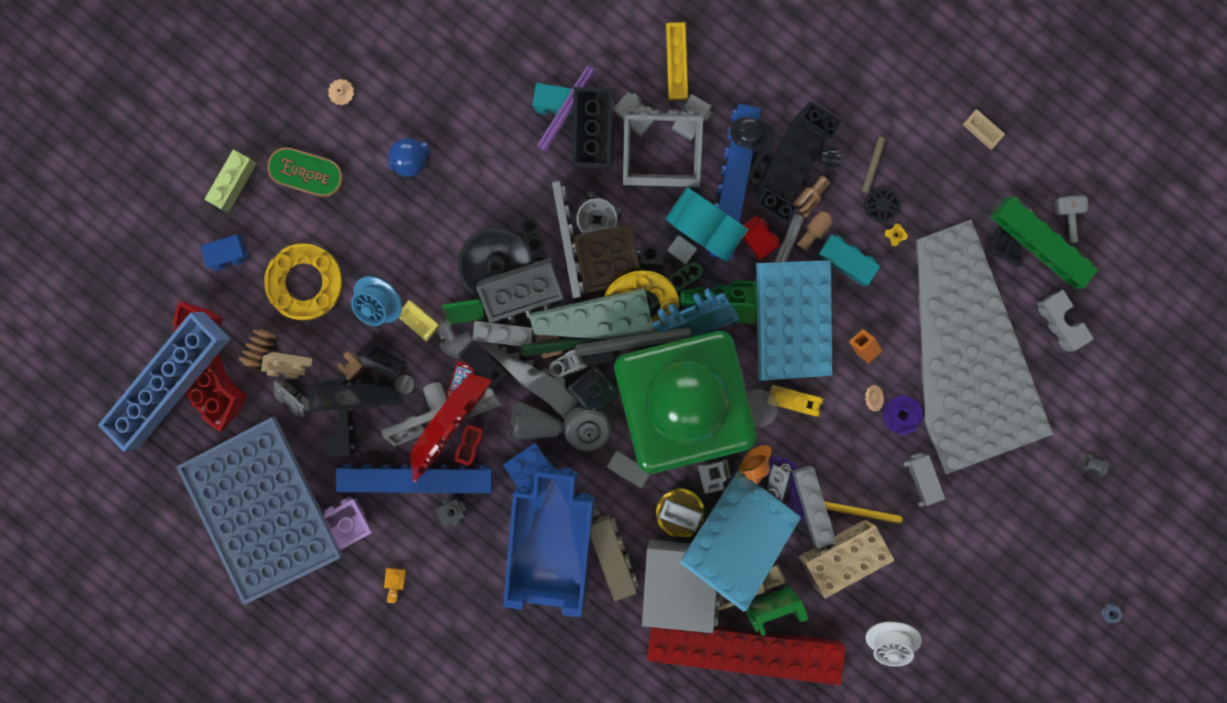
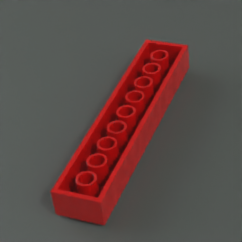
M725 626L713 627V633L650 627L647 661L841 685L845 645L841 641L765 632L766 635L762 636L760 631L756 632L755 630Z

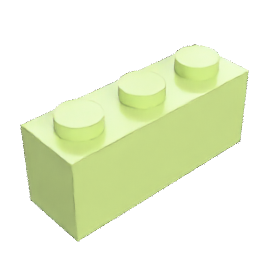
M233 149L204 200L229 212L257 163Z

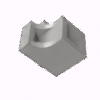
M727 459L698 465L705 494L723 490L724 481L731 478Z

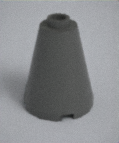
M515 402L516 405L513 407L510 423L514 430L510 431V440L557 437L559 433L563 432L564 422H561L560 417L522 402Z

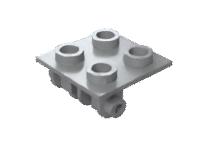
M274 381L275 398L280 403L285 402L295 416L300 415L303 418L304 410L309 411V400L304 396L301 398V393L294 398L298 390H295L289 382L282 381L279 384Z

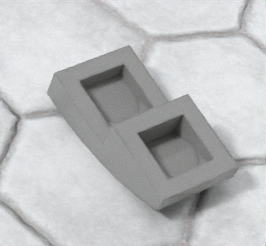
M616 451L607 466L640 488H643L650 476L649 473L640 469L637 462L619 451Z

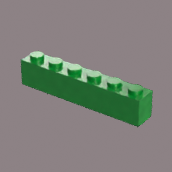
M1011 196L1003 199L990 215V218L1073 289L1085 288L1098 271L1089 259L1082 257L1075 247L1068 245L1061 235L1053 232L1047 223L1039 220L1032 210L1025 208L1018 198Z

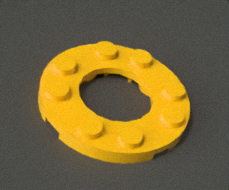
M302 243L282 249L270 261L265 272L264 286L270 303L281 314L297 320H312L325 315L335 306L342 292L343 278L337 261L330 253L318 246ZM306 263L313 265L319 270L323 283L320 292L313 299L301 301L292 297L288 292L286 278L293 267Z
M634 271L621 276L609 286L604 295L606 297L645 288V291H650L659 299L660 305L658 310L663 309L668 316L672 315L669 311V305L674 304L679 310L680 301L673 284L664 276L651 271ZM657 312L655 316L651 318L652 323L660 320L661 323L664 325Z

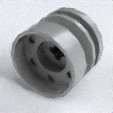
M600 198L584 202L577 213V225L582 233L616 227L618 223L617 213L613 205ZM595 215H596L597 217L602 216V219H601V222H602V223H601L600 225H599L598 223H596V224H593V223H592V222H594V218H593V217H594Z

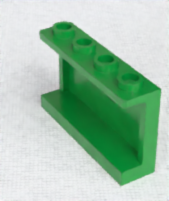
M789 585L753 598L746 610L755 631H760L762 636L766 635L763 627L764 622L793 612L800 622L808 620L802 600Z

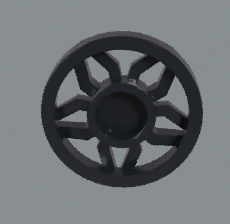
M888 187L873 189L868 193L864 201V209L867 216L878 223H885L894 219L901 207L899 196L893 189ZM880 190L887 191V193L883 196ZM875 192L879 195L880 198H876ZM891 193L892 196L890 199H888L887 195ZM872 195V198L875 202H871L870 204H868V200ZM895 198L896 204L890 203ZM874 205L875 209H869L868 207ZM890 206H893L896 210H891ZM877 211L878 218L874 217L870 212ZM887 212L894 213L890 218L886 219Z

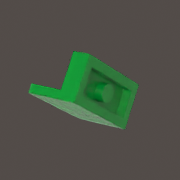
M481 299L442 305V309L445 310L447 325L485 319L484 306Z

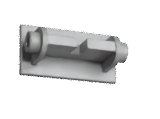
M783 464L780 467L773 465L766 490L780 502H783L791 473L789 464Z

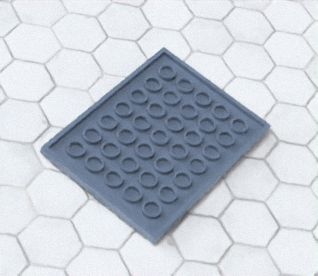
M271 417L176 467L243 605L343 557L276 417Z

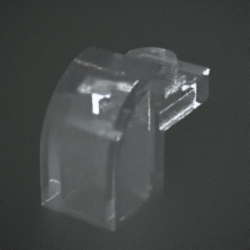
M448 319L441 321L438 333L441 339L445 338V341L440 342L441 350L451 357L460 358L458 354L471 340L473 341L470 332L454 336Z

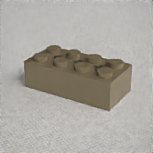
M609 514L592 521L591 539L615 602L637 594L636 588L639 585L635 572H630L632 568L628 554L624 555L625 545L621 536H617L618 526L615 518L611 519Z

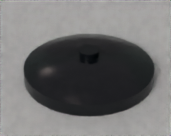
M489 227L477 231L466 240L458 256V273L462 284L469 293L480 299L476 288L478 281L535 263V258L531 247L521 235L507 228Z

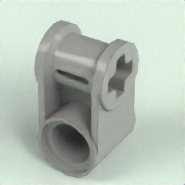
M576 349L553 361L549 366V371L555 378L564 377L582 370L588 365L584 363L582 356H578Z

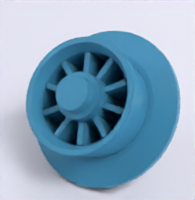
M365 276L356 282L351 307L354 314L362 322L371 326H378L382 323L394 322L399 318L402 312L401 299L389 283L374 276Z

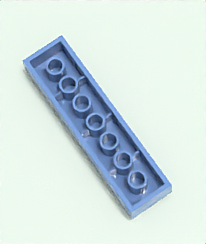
M191 312L98 426L123 452L139 449L230 338L205 312Z

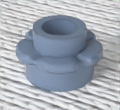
M1107 604L1105 609H1102V617L1108 623L1118 622L1122 617L1118 606Z

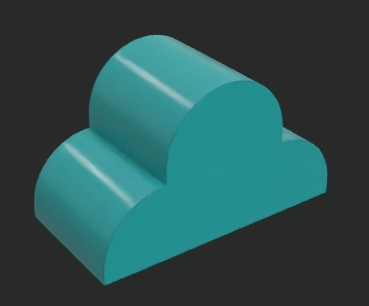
M688 187L665 218L682 233L724 261L729 259L749 230Z

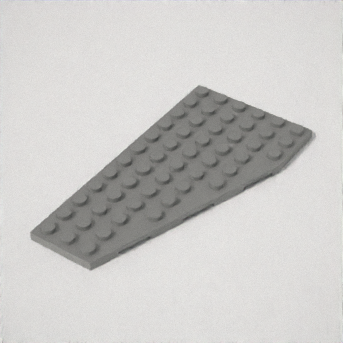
M972 220L916 240L922 352L921 377L924 400L923 421L943 474H949L1053 435Z

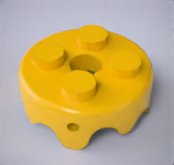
M675 488L669 490L657 503L656 517L658 524L667 534L673 537H690L695 533L694 531L662 519L659 516L666 499H669L703 513L696 529L697 531L704 521L703 503L694 492L688 489Z

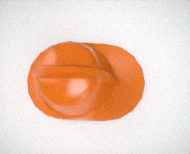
M762 445L749 451L738 471L744 473L747 479L753 480L755 484H759L763 477L770 472L769 458L772 452L771 447Z

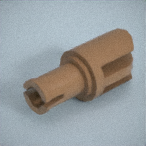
M823 176L819 177L812 188H806L793 203L805 218L821 201L822 192L830 185V182L827 181L828 179Z
M826 212L818 213L806 226L807 232L797 242V245L804 251H807L816 238L821 239L832 225L831 216Z

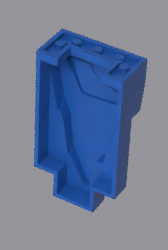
M551 466L538 467L535 472L533 490L527 486H520L513 493L503 607L523 610L525 603L562 607V615L582 616L587 598V571L595 498L584 493L575 495L577 472H572L573 470L570 468L556 470Z

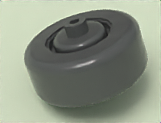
M577 406L568 413L564 420V432L568 443L573 448L580 451H593L602 447L607 442L611 433V425L603 409L597 412L595 408L587 410Z

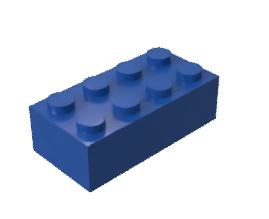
M537 442L503 464L518 488L520 486H527L531 490L534 488V477L537 468H541V466L553 467Z

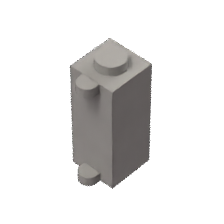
M922 452L911 455V459L906 460L903 464L904 467H909L921 501L918 502V506H928L944 500L945 497L930 456L922 454Z

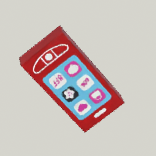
M457 361L446 398L451 396L469 373L474 374L475 370L470 365Z

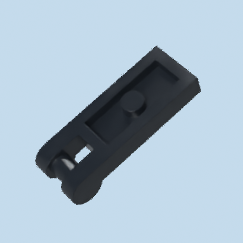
M472 340L458 354L460 358L482 377L491 380V385L495 389L500 386L499 383L503 379H507L510 376ZM497 371L498 374L493 378L491 375Z

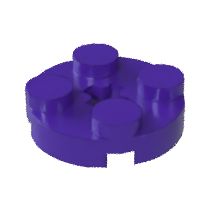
M896 396L890 399L883 407V421L890 431L898 434L914 432L923 418L920 404L907 396ZM900 410L907 412V416L904 417L905 420L898 418Z

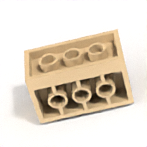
M863 520L836 535L837 543L822 548L814 547L798 556L816 590L824 598L833 595L894 561L877 527L867 520Z

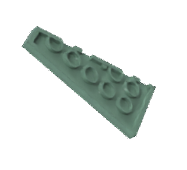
M645 288L529 314L533 332L536 335L611 340L654 333Z

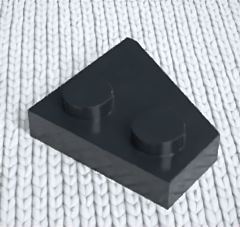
M998 224L986 251L1015 267H1021L1022 261H1019V250L1022 249V244Z

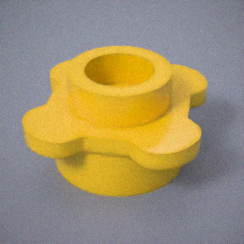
M895 224L892 229L885 231V236L890 239L892 246H897L900 241L906 240L908 237L900 224Z

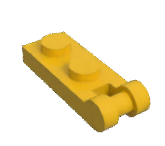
M771 385L767 403L819 417L820 405L823 404L824 399ZM808 401L813 402L812 409L806 408Z

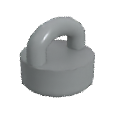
M401 375L396 379L395 388L399 393L408 394L414 390L415 381L411 376Z

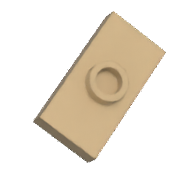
M977 109L962 124L990 150L1005 135L1004 132Z

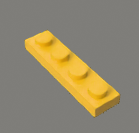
M685 22L666 23L668 100H688Z

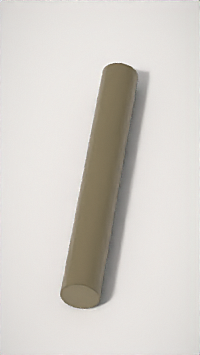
M884 137L878 138L862 188L864 193H869L886 141Z

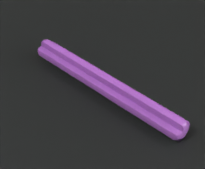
M587 66L574 87H587L595 75V70ZM574 87L538 143V148L546 152L573 110Z

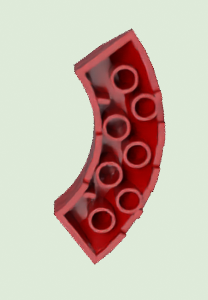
M179 301L172 324L174 325V332L191 312H205L219 328L221 327L223 317L209 309ZM219 353L186 391L188 398L192 402L191 406L200 412L201 418L219 432H222L241 412L248 396L230 380L224 370Z
M469 373L436 413L411 450L410 461L413 482L416 483L438 458L450 437L465 419V415L469 414L486 394L492 382L491 380Z

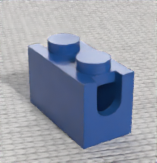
M240 235L230 236L200 246L206 268H211L214 271L224 270L230 264L233 266L241 265L244 263V260L250 259L244 238Z

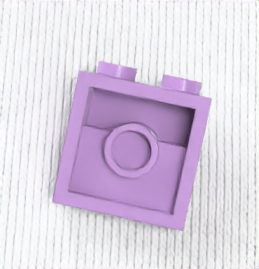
M348 497L340 502L341 506L336 509L332 506L323 511L327 524L340 550L373 532L364 516L365 512L357 497L354 499Z

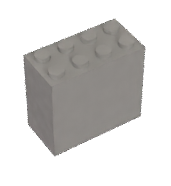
M650 539L647 547L642 626L713 633V627H718L719 609H715V607H719L720 593L679 563L691 543Z

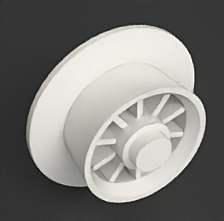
M894 618L890 619L889 622L872 626L866 633V642L874 650L875 659L888 666H903L910 663L914 658L913 652L918 650L922 643L921 635L915 628L897 622V619Z

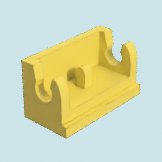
M408 300L402 308L399 318L426 342L440 328V325L413 301Z

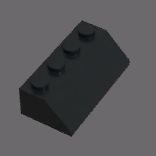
M574 87L572 166L606 168L613 166L616 88Z

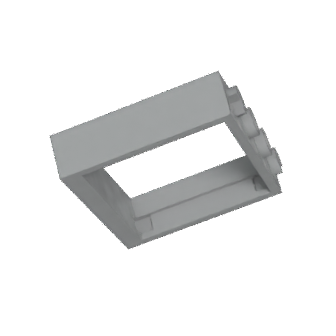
M629 109V112H625L623 185L700 187L703 115L699 114V111L694 110L687 111V114H681L678 110H668V113H660V110H648V113H640L639 109ZM630 120L696 121L693 175L629 174Z

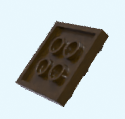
M631 223L573 235L585 293L608 289L621 276L630 272L641 271Z

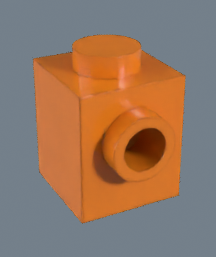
M864 329L849 341L855 353L868 364L882 352L876 339Z

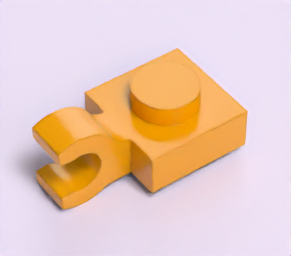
M386 568L384 588H389L387 603L395 604L397 602L398 590H404L407 570Z

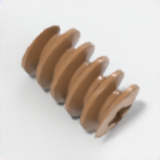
M261 328L260 330H253L257 335L256 337H249L253 344L246 343V346L250 349L249 351H242L246 357H239V360L244 365L260 371L257 366H262L260 359L263 360L265 355L263 352L270 353L271 350L268 346L274 345L271 339H277L276 335Z

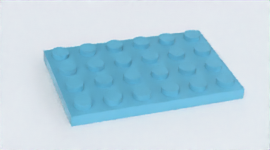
M831 260L756 263L758 380L832 376Z

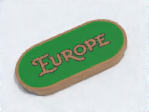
M288 147L276 150L268 160L267 169L270 177L282 186L318 197H329L337 193L342 187L343 174L340 167L332 160Z

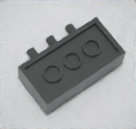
M552 258L480 280L476 286L490 323L507 317L509 325H513L516 323L515 314L525 312L527 319H530L529 314L533 313L532 309L543 306L544 310L552 309L550 303L564 298V291Z

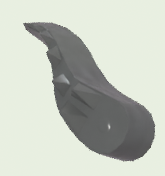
M498 343L488 344L487 351L526 389L549 403L564 419L579 404L565 390L563 376L551 377L549 367L542 370L534 368V359L523 362L519 360V352L508 354L506 353V347L498 349Z

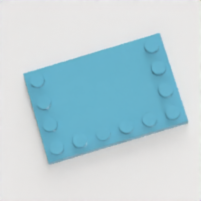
M738 471L679 563L744 612L748 609L801 517L758 484H755L753 480L747 479L745 474Z

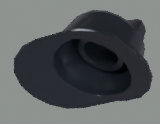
M739 118L732 124L730 129L733 142L743 148L756 152H765L773 147L776 135L774 129L766 122L754 118Z

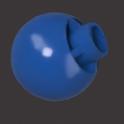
M403 138L397 140L390 147L387 164L392 172L395 171L404 177H412L424 169L426 157L431 155L424 141L418 143L414 139Z

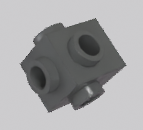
M450 497L442 501V506L435 509L443 527L451 523L455 526L463 522V517L467 515L466 511H468L463 500L460 501L459 497L456 499Z

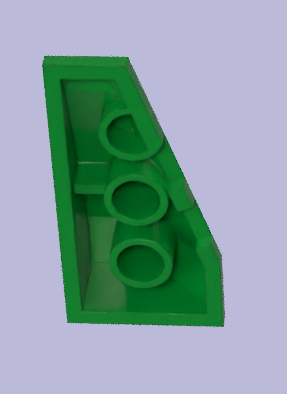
M737 280L731 281L730 285L722 286L720 283L715 284L713 288H707L710 289L715 298L720 294L726 296L738 314L739 320L736 323L756 324L757 281ZM696 287L681 290V306L690 308L695 305L699 310L693 295L699 294L703 301L708 300L705 296L706 288Z

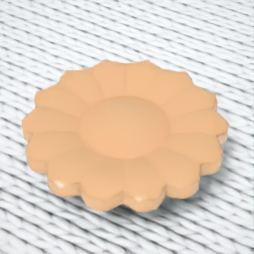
M335 80L330 84L328 96L336 105L340 104L343 106L352 101L354 88L347 80Z
M871 385L865 393L866 404L870 410L879 411L884 404L883 391L877 385Z

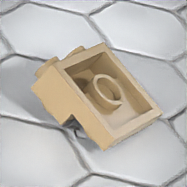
M272 352L263 356L261 371L267 372L268 376L278 377L279 374H283L288 379H298V377L305 375V369L311 366L312 358Z

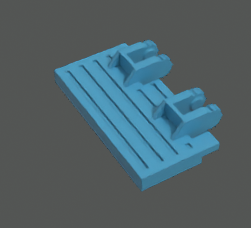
M706 289L705 296L708 300L703 301L699 294L693 295L699 310L694 305L679 312L676 306L671 304L669 305V311L672 314L670 316L663 309L658 310L659 317L664 325L660 320L652 323L657 332L689 327L692 337L736 322L739 318L724 294H720L715 298L710 289Z

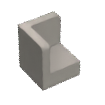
M678 236L666 253L685 266L697 248L681 236Z

